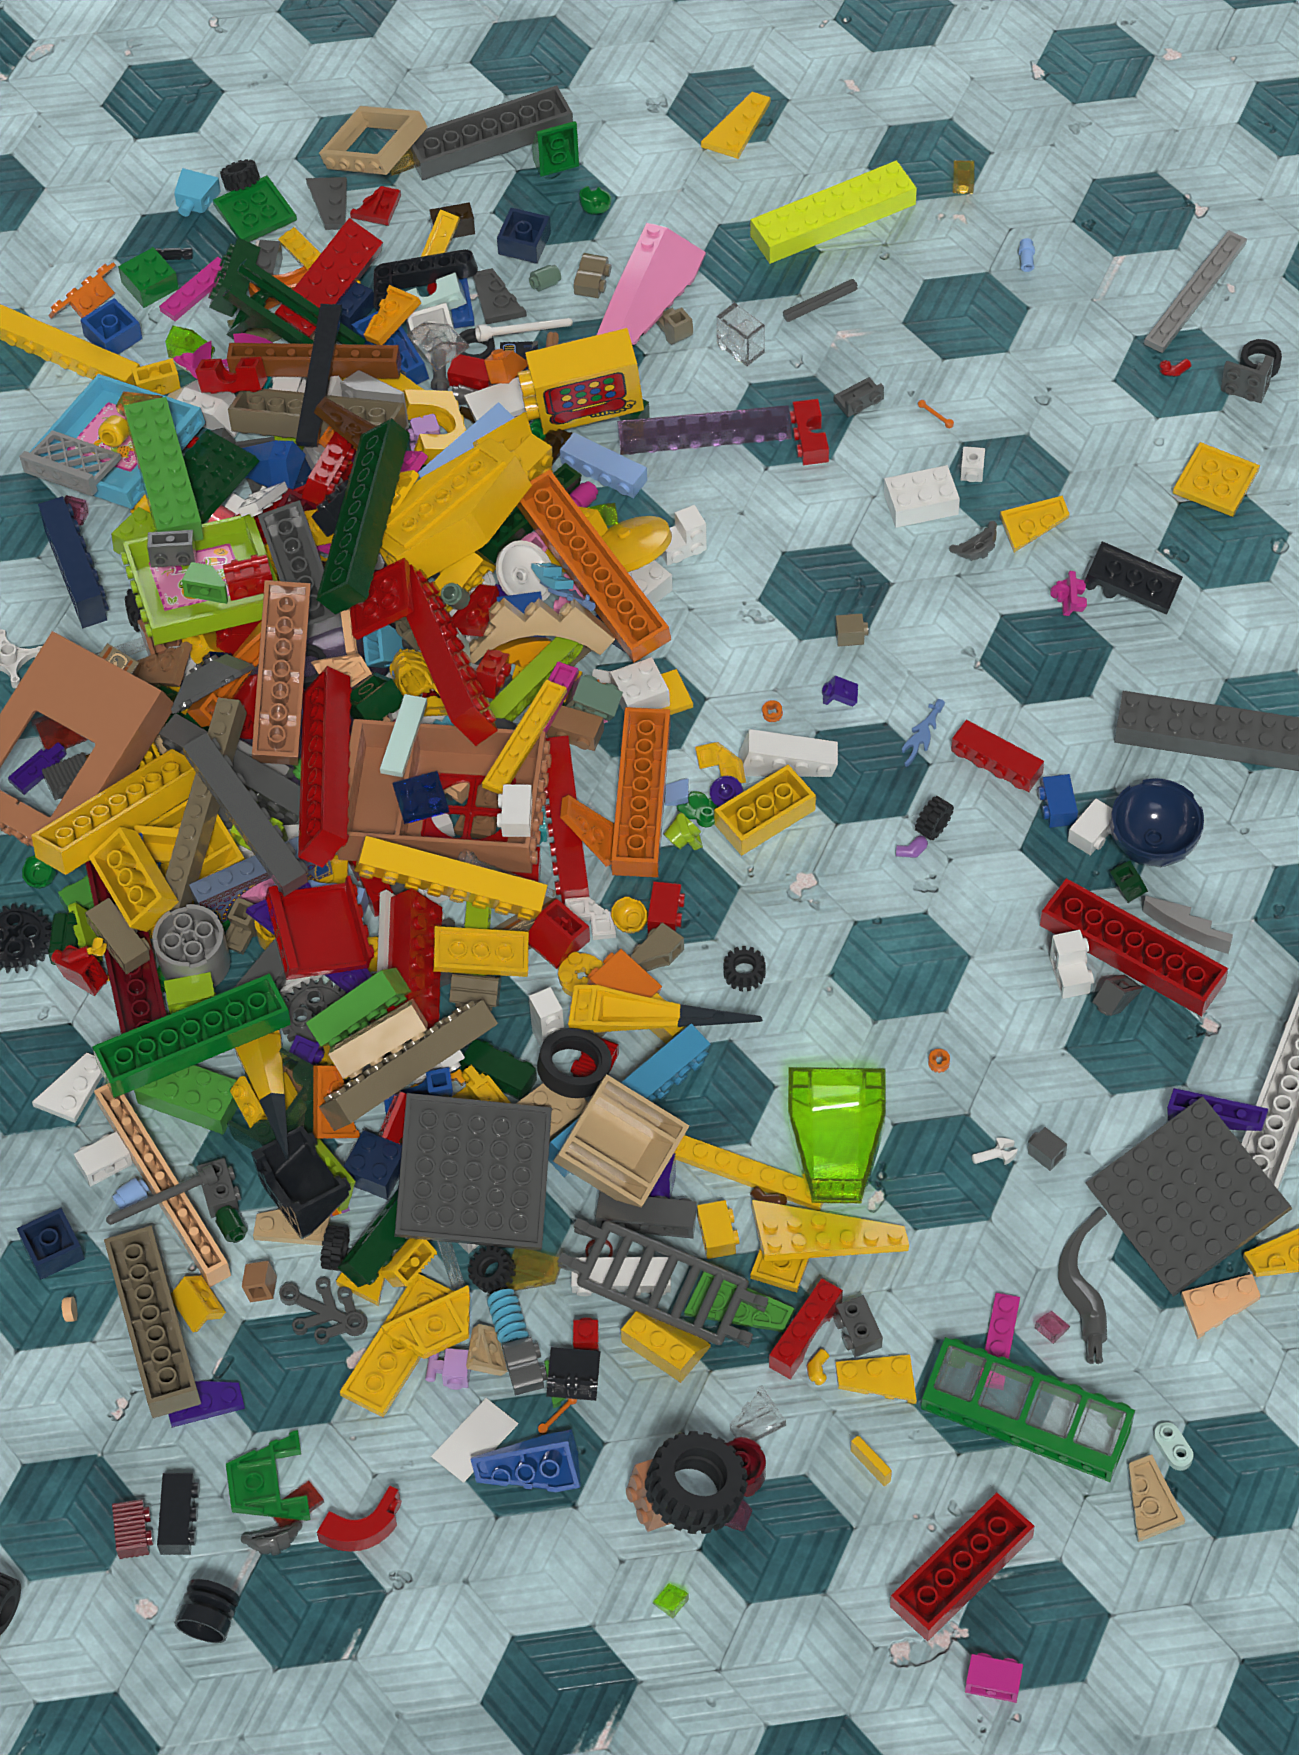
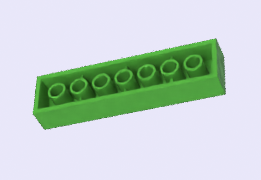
M162 397L123 405L131 443L155 531L193 530L194 541L204 539L201 519L167 398Z

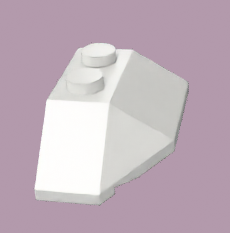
M195 380L168 394L167 397L200 407L205 420L204 428L210 430L225 428L233 438L239 433L231 431L228 408L236 398L234 393H201L198 380Z

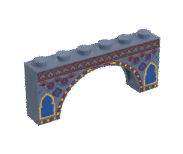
M299 836L285 842H289L294 848L296 859L298 861L302 860L309 871L306 874L310 880L318 881L333 874L330 860L322 868L298 857ZM252 856L189 884L194 904L210 909L218 916L219 921L223 923L227 921V913L230 907L243 893L257 884L271 879V877L256 856Z

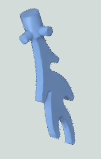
M540 580V583L548 588V592L565 597L569 601L575 599L582 607L589 611L595 609L596 605L590 601V595H586L585 599L577 594L576 590H554Z
M937 699L935 705L929 704L928 708L933 709V711L924 721L912 728V732L915 734L909 738L902 748V753H905L908 748L913 747L911 756L905 762V767L909 766L915 759L920 744H924L925 751L928 750L931 740L929 725L936 729L937 714L941 712L945 705L942 699Z

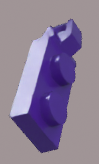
M58 742L49 750L40 749L8 776L9 783L25 795L44 779L43 768L46 769L51 765L59 763L67 755L64 747Z

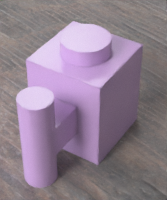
M446 1348L444 1360H438L439 1353L428 1358L425 1380L434 1382L436 1373L442 1374L443 1386L454 1390L468 1388L471 1370L467 1369L466 1363L469 1350Z

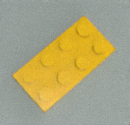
M435 926L433 972L527 977L529 932Z

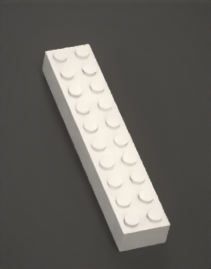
M1299 993L1256 1106L1268 1108L1263 1130L1246 1131L1241 1143L1278 1190L1299 1137Z

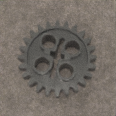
M322 978L319 979L318 984H314L313 979H310L308 986L301 982L300 990L293 987L294 995L286 994L289 1002H285L289 1010L291 1025L282 1028L284 1035L288 1034L287 1039L289 1042L294 1041L296 1035L316 1043L317 1040L306 1022L314 1017L313 1014H319L348 994L344 990L341 991L338 985L333 987L331 980L325 985ZM312 998H320L318 1003H310ZM301 1005H305V1006L308 1007V1009H306V1008H304V1007H300V1006H301ZM299 1016L307 1017L303 1022L296 1021Z

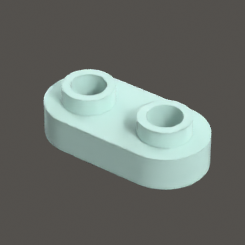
M1169 1422L1159 1424L1154 1433V1441L1173 1469L1186 1470L1192 1464V1449L1174 1424ZM1168 1431L1172 1435L1167 1437L1163 1434V1432ZM1182 1452L1185 1456L1178 1457L1176 1453Z

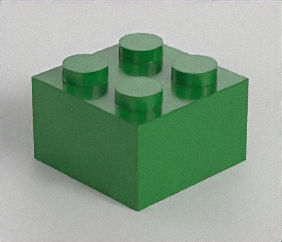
M154 247L118 266L121 283L143 308L179 289L176 272Z

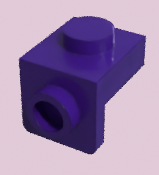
M835 675L829 682L823 685V704L828 705L831 701L836 700L853 707L858 703V684Z
M296 1035L287 1058L313 1069L316 1063H321L325 1051H323V1047L317 1041L315 1043Z

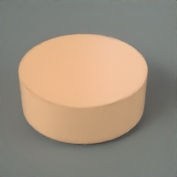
M65 1297L62 1300V1314L66 1322L77 1320V1304L74 1297Z

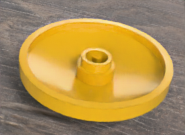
M641 516L611 526L601 538L626 571L630 572L658 558L670 545L672 532L664 519L656 516Z

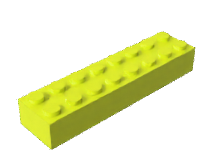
M896 160L750 219V236L769 264L916 205L917 188Z

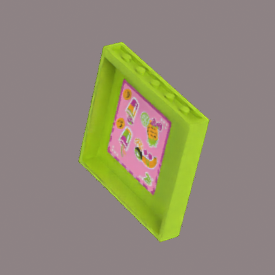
M250 514L245 516L239 515L202 524L204 539L195 541V563L214 567L226 584L227 604L185 597L182 579L189 565L151 567L147 548L148 537L123 542L124 552H120L123 565H128L125 566L128 580L132 579L130 581L133 594L137 593L135 595L138 608H142L140 610L143 623L147 622V624H144L147 637H152L154 645L262 620L264 593L231 601L223 570V565L231 563V560L238 559V561L251 558L252 555L262 556L267 554L254 517H251ZM267 555L270 571L272 574L273 581H277L269 557Z

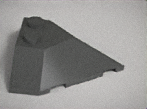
M228 654L219 658L217 655L204 661L206 665L202 666L199 664L189 670L190 674L184 677L171 711L174 714L188 709L189 706L213 691L255 669L254 665Z

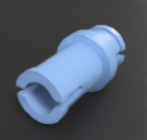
M1025 238L1020 241L1018 252L1021 256V270L1030 272L1034 269L1033 255L1035 254V247L1033 246L1032 239Z

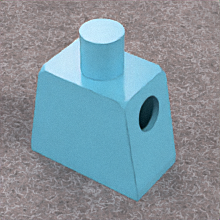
M182 168L174 193L176 205L179 207L178 212L185 217L189 216L191 211L204 213L213 202V199L221 192L219 178Z
M390 625L363 637L365 663L368 667L388 668L399 649H406L402 645V638L396 629Z

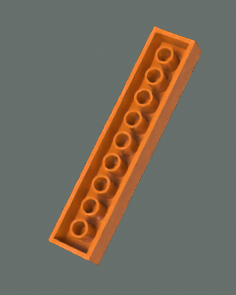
M551 470L531 480L532 486L516 506L568 576L574 580V584L583 596L590 595V601L596 605L595 612L633 663L671 640L669 626Z

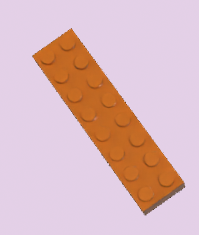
M625 707L611 859L612 875L658 878L671 728L670 709Z

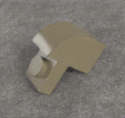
M672 307L663 311V315L656 322L665 333L666 341L670 344H675L693 335L692 318L682 307L674 310Z
M238 898L227 916L231 924L225 934L228 949L243 955L252 937H256L257 933L254 919L246 913V909L254 904Z

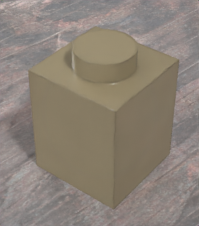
M863 614L836 615L837 646L864 645V637L868 636V623L863 622Z

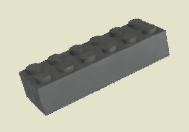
M300 500L258 515L280 581L311 583L307 639L341 627V614H333L316 600L324 566Z

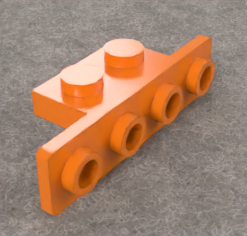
M114 262L109 266L107 264L101 266L96 271L98 274L94 278L91 276L87 277L81 283L83 286L80 289L73 288L66 294V300L63 302L58 300L50 307L52 311L48 316L52 319L70 304L77 314L83 318L111 298L115 292L103 278L116 266Z

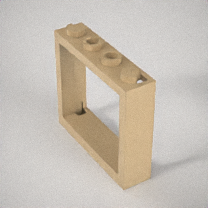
M359 106L319 154L327 169L387 175L426 130L427 125L420 111ZM367 127L398 130L378 154L347 151Z

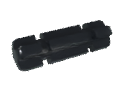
M155 248L165 260L193 259L192 248H164V250Z

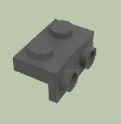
M868 377L835 394L834 402L847 417H850L883 400L884 386L882 383L876 385Z

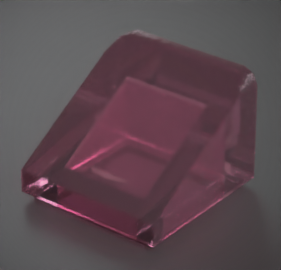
M66 495L65 503L71 504L74 516L71 517L77 520L78 525H83L89 515L86 500Z
M1053 1311L1040 1317L1035 1324V1329L1053 1344L1070 1328Z
M742 1500L733 1519L729 1523H725L724 1526L745 1531L752 1508Z

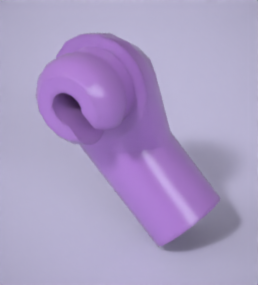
M920 835L909 846L897 845L896 857L917 858L927 848V839Z

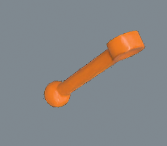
M919 400L918 406L920 408H925L943 421L946 428L953 427L954 421L952 419H946L929 407L925 400Z
M568 1399L545 1424L538 1426L539 1433L545 1435L548 1432V1427L570 1405L576 1404L578 1399Z

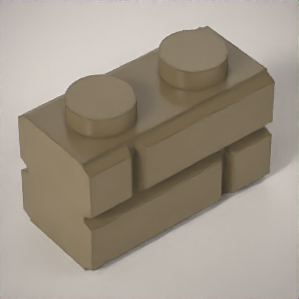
M453 973L449 1001L455 1003V1007L459 1008L472 1000L474 1003L483 1000L489 1010L492 1011L493 1007L499 1006L501 977Z

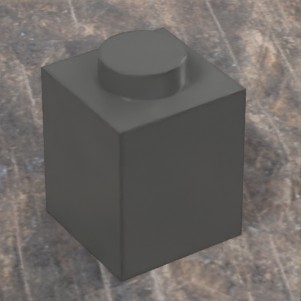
M1046 1127L1039 1133L1035 1132L1028 1141V1154L1049 1171L1066 1156L1067 1143Z

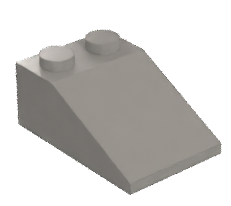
M360 370L340 382L342 397L404 403L407 422L405 429L409 428L404 392Z

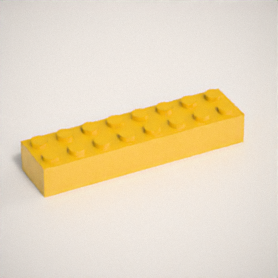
M170 749L32 834L35 857L67 875L82 864L90 861L89 856L119 827L134 830L135 825L145 826L188 799L196 774L195 770L183 754Z
M365 836L361 844L354 870L359 872V876L372 879L374 876L381 878L382 882L386 884H404V888L408 890L412 888L418 891L419 888L426 890L428 895L434 897L445 895L450 897L449 900L453 902H471L473 907L479 909L493 908L495 909L494 912L501 915L515 914L518 919L524 921H531V919H535L540 914L548 886L543 883Z

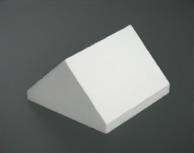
M447 303L415 311L406 319L408 336L419 355L431 352L435 347L445 348L455 345L456 336Z

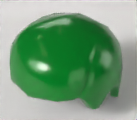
M585 186L580 190V204L586 213L601 214L610 208L611 196L608 192L601 190L600 187H597L596 190H590L589 186Z
M35 855L27 857L22 868V878L30 887L37 889L49 886L57 875L56 869L37 859Z

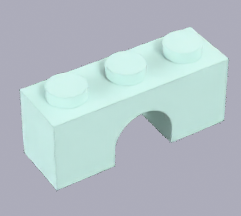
M456 273L437 279V289L428 297H422L417 288L406 291L419 297L421 304L415 311L442 303H447L449 311L467 304L462 284Z

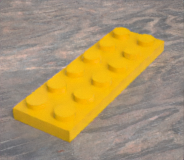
M418 1273V1276H415L412 1283H409V1286L406 1287L383 1325L454 1291ZM381 1326L340 1390V1396L384 1417L421 1357L384 1334Z

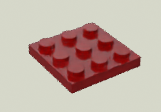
M405 558L374 572L368 598L364 602L350 607L352 635L357 640L414 612L410 566Z

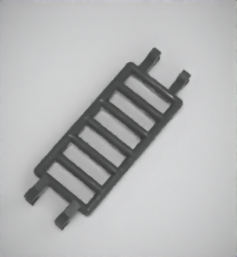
M577 1218L574 1224V1232L595 1239L594 1245L585 1264L562 1252L557 1263L559 1268L579 1274L577 1279L579 1287L715 1345H721L725 1337L749 1348L753 1334L732 1327L731 1323L741 1302L764 1313L769 1298L746 1291L749 1285V1281L746 1278L611 1221H605L600 1229ZM612 1232L624 1238L603 1284L600 1285L588 1279L609 1233ZM632 1242L645 1246L646 1249L625 1295L611 1288ZM657 1251L669 1258L647 1305L635 1300L634 1297L653 1255ZM680 1261L692 1267L671 1314L657 1309L676 1264ZM702 1270L713 1275L714 1278L694 1323L691 1324L680 1319V1316ZM723 1280L737 1285V1288L715 1334L703 1329V1325Z

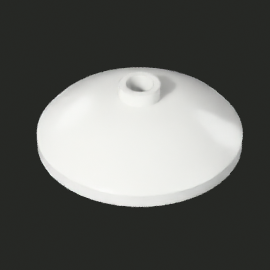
M519 540L506 545L497 557L496 574L500 586L508 596L541 591L542 601H544L551 593L548 592L547 587L540 583V579L532 570L531 564L551 563V561L540 547L531 542Z

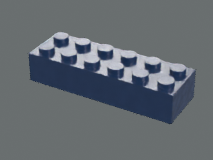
M63 496L39 503L38 507L46 536L82 629L108 621L106 612L109 611L105 599L106 595L103 586L98 582L99 577L96 569L92 566L93 562L90 553L86 550L85 540L78 533L80 532L78 522L74 520V517H71L74 516L71 504H66Z

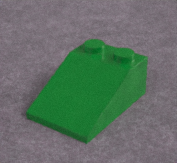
M576 121L536 132L532 144V155L540 177L579 167Z

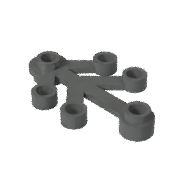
M320 1278L316 1281V1290L321 1294L324 1305L300 1295L298 1287L294 1284H285L280 1288L279 1295L283 1304L288 1306L296 1304L317 1313V1315L305 1319L298 1318L294 1320L292 1327L297 1335H304L308 1328L332 1320L340 1323L327 1329L318 1328L315 1331V1341L320 1345L328 1343L331 1337L343 1333L359 1336L367 1329V1319L363 1314L356 1312L352 1301V1291L348 1287H342L337 1292L338 1300L344 1304L346 1314L337 1311L330 1291L331 1284L327 1278ZM321 1284H327L326 1288H319ZM343 1293L349 1294L347 1298L341 1297ZM288 1295H294L292 1299H286ZM353 1323L360 1324L358 1327H351ZM299 1324L304 1325L302 1329L296 1328V1326ZM319 1334H326V1337L323 1338V1339H320V1338H318V1335H319Z

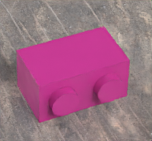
M985 1653L971 1654L965 1693L1017 1703L1023 1664H1019L1018 1661L1010 1658L1003 1660L994 1659L991 1655Z

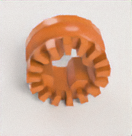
M775 700L766 702L762 707L763 717L768 722L779 721L783 716L782 706ZM774 708L776 709V712H777V713H774V712H773V713L769 714V712H768L769 709H770V710H773Z
M943 1049L933 1050L929 1055V1068L938 1073L947 1071L950 1065L949 1053ZM940 1056L942 1058V1064H937V1057L939 1058Z

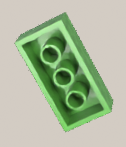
M397 968L381 970L307 1021L306 1024L321 1047L328 1045L332 1047L348 1038L350 1034L368 1026L369 1021L373 1019L378 1020L388 1013L386 1009L393 1005L397 1007L407 1000L405 996L411 993V990Z
M196 1065L134 1090L138 1104L223 1135L238 1108L230 1092L237 1080Z

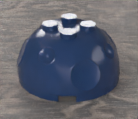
M1159 778L1145 779L1142 783L1131 788L1129 785L1118 795L1111 811L1110 829L1115 843L1132 861L1138 864L1161 868L1184 860L1193 851L1204 829V813L1202 806H1199L1194 799V794L1181 784Z

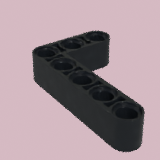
M468 249L379 264L374 269L373 304L376 312L380 309L379 304L381 300L385 299L388 294L386 290L389 285L398 289L436 283L437 279L452 273H456L458 279L474 276L478 272V266L473 253Z

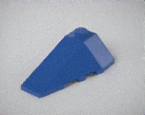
M275 440L242 448L255 455L259 460L245 478H249L257 484H262L266 487L285 482L287 488L294 489L306 454L293 441Z

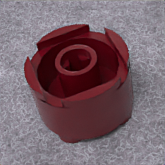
M745 1437L734 1438V1440L724 1444L727 1446L731 1445L736 1450L735 1455L741 1456L744 1462V1467L742 1468L747 1470L748 1476L746 1479L748 1484L744 1496L750 1497L761 1488L765 1481V1454L759 1444L752 1439Z

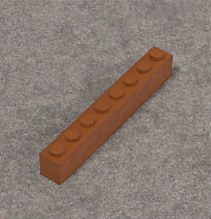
M229 343L227 353L228 368L230 372L236 373L235 368L241 358L262 357L267 376L307 377L313 344ZM336 344L331 376L347 378L360 370L374 378L399 379L401 369L399 345Z

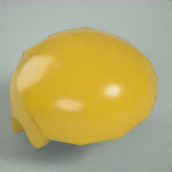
M623 897L617 900L611 908V918L619 930L634 934L645 927L648 920V911L641 901L630 897Z

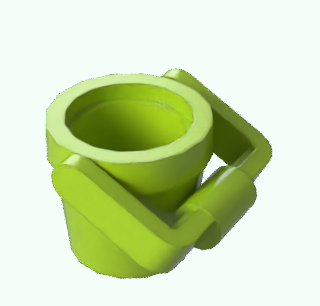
M679 812L663 835L679 850L687 843L694 850L703 847L700 837L701 831L683 813Z

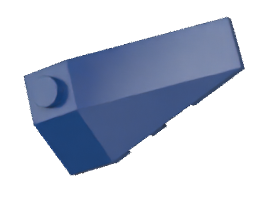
M572 1430L546 1434L477 1455L470 1459L477 1483L501 1486L510 1484L524 1486L525 1489H532L533 1487L543 1488L550 1492L576 1489L581 1486L578 1451Z

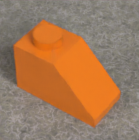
M503 349L492 351L491 355L484 360L491 384L510 383L518 375L517 372L523 371L528 366L527 360L514 351H504Z

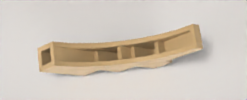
M503 598L500 602L497 601L491 606L489 610L491 624L488 623L484 636L470 641L471 663L475 664L485 655L488 649L492 650L503 643L517 638L535 635L570 639L587 646L601 655L615 640V637L601 620L582 607L575 599L570 603H565L559 611L560 614H558L541 599H538L535 603L531 602L524 610V613H522L508 600Z

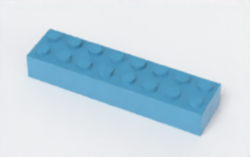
M691 1023L621 1083L652 1103L657 1098L661 1101L670 1093L669 1089L674 1084L679 1086L687 1079V1074L690 1070L697 1071L705 1063L704 1059L709 1055L707 1051L711 1044ZM577 1120L549 1144L548 1161L563 1177L571 1172L556 1164L553 1160Z

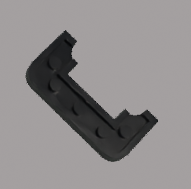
M300 1126L287 1133L288 1159L284 1157L277 1139L251 1152L263 1188L302 1240L310 1236L349 1197L348 1191L351 1190V1187L345 1177L333 1176L316 1152L315 1146L318 1144L314 1135L311 1132L307 1133L303 1126Z

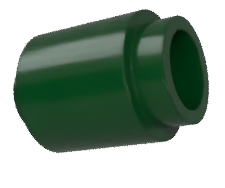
M225 1206L219 1209L215 1214V1222L225 1240L233 1243L243 1240L248 1229L238 1211L233 1209L232 1206Z

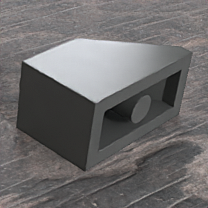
M1125 974L1108 978L1097 993L1093 1003L1098 1006V1010L1107 1016L1119 1014L1142 991L1143 987Z

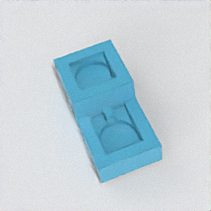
M553 563L531 564V568L536 576L548 587L554 590L573 589L574 580L561 576V566Z

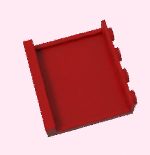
M350 875L346 876L345 883L298 889L286 896L279 892L278 886L268 887L265 900L286 980L369 968L371 959L374 958V949L367 940L369 936L368 927L366 924H363L362 905L357 903L356 884H352Z

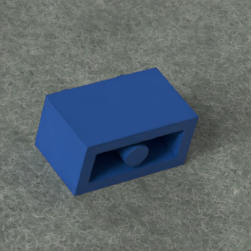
M1070 774L1042 777V785L1038 787L1039 800L1044 801L1042 814L1043 818L1048 820L1049 828L1073 825L1077 821L1078 810Z

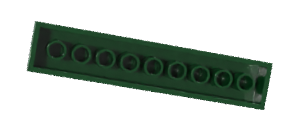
M392 418L360 436L316 598L317 601L335 615L348 610L358 603L364 602L369 596L374 569L378 562L379 550L382 546L384 531L387 528L386 524L391 512V505L395 496L397 482L400 478L399 474L404 463L403 459L410 433Z

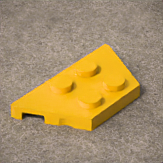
M468 1285L382 1325V1330L384 1334L421 1358L426 1359L446 1348L469 1339L470 1289Z

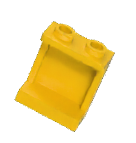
M284 1072L287 1125H295L306 1111V1107L289 1076ZM240 1076L230 1092L250 1128L269 1127L270 1123L251 1083H248L245 1076Z

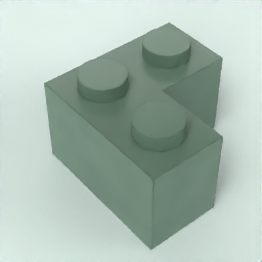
M581 675L573 683L564 706L597 715L610 721L616 714L623 692L618 690V687L613 684L597 682V678L591 675Z

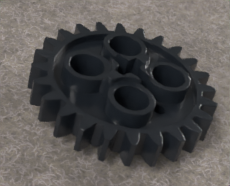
M14 903L9 910L3 906V912L0 913V939H2L0 940V970L5 967L6 973H9L11 968H14L15 972L18 973L20 967L28 971L29 964L37 967L35 961L37 959L44 961L42 954L49 953L51 923L48 922L46 915L42 916L40 909L35 912L32 905L27 910L23 903L19 909H16Z

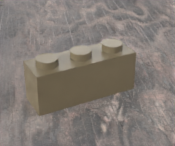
M110 898L85 912L88 925L98 938L103 939V944H107V950L125 974L130 973L150 960L149 950L151 948L145 938H139L136 934L137 929L129 927L118 906L114 905Z

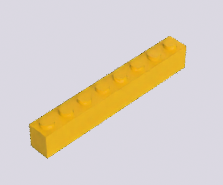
M0 304V340L5 341L10 346L19 347L29 354H35L45 361L56 363L64 369L72 370L80 376L94 379L98 374L135 386L131 369L140 367L139 363Z

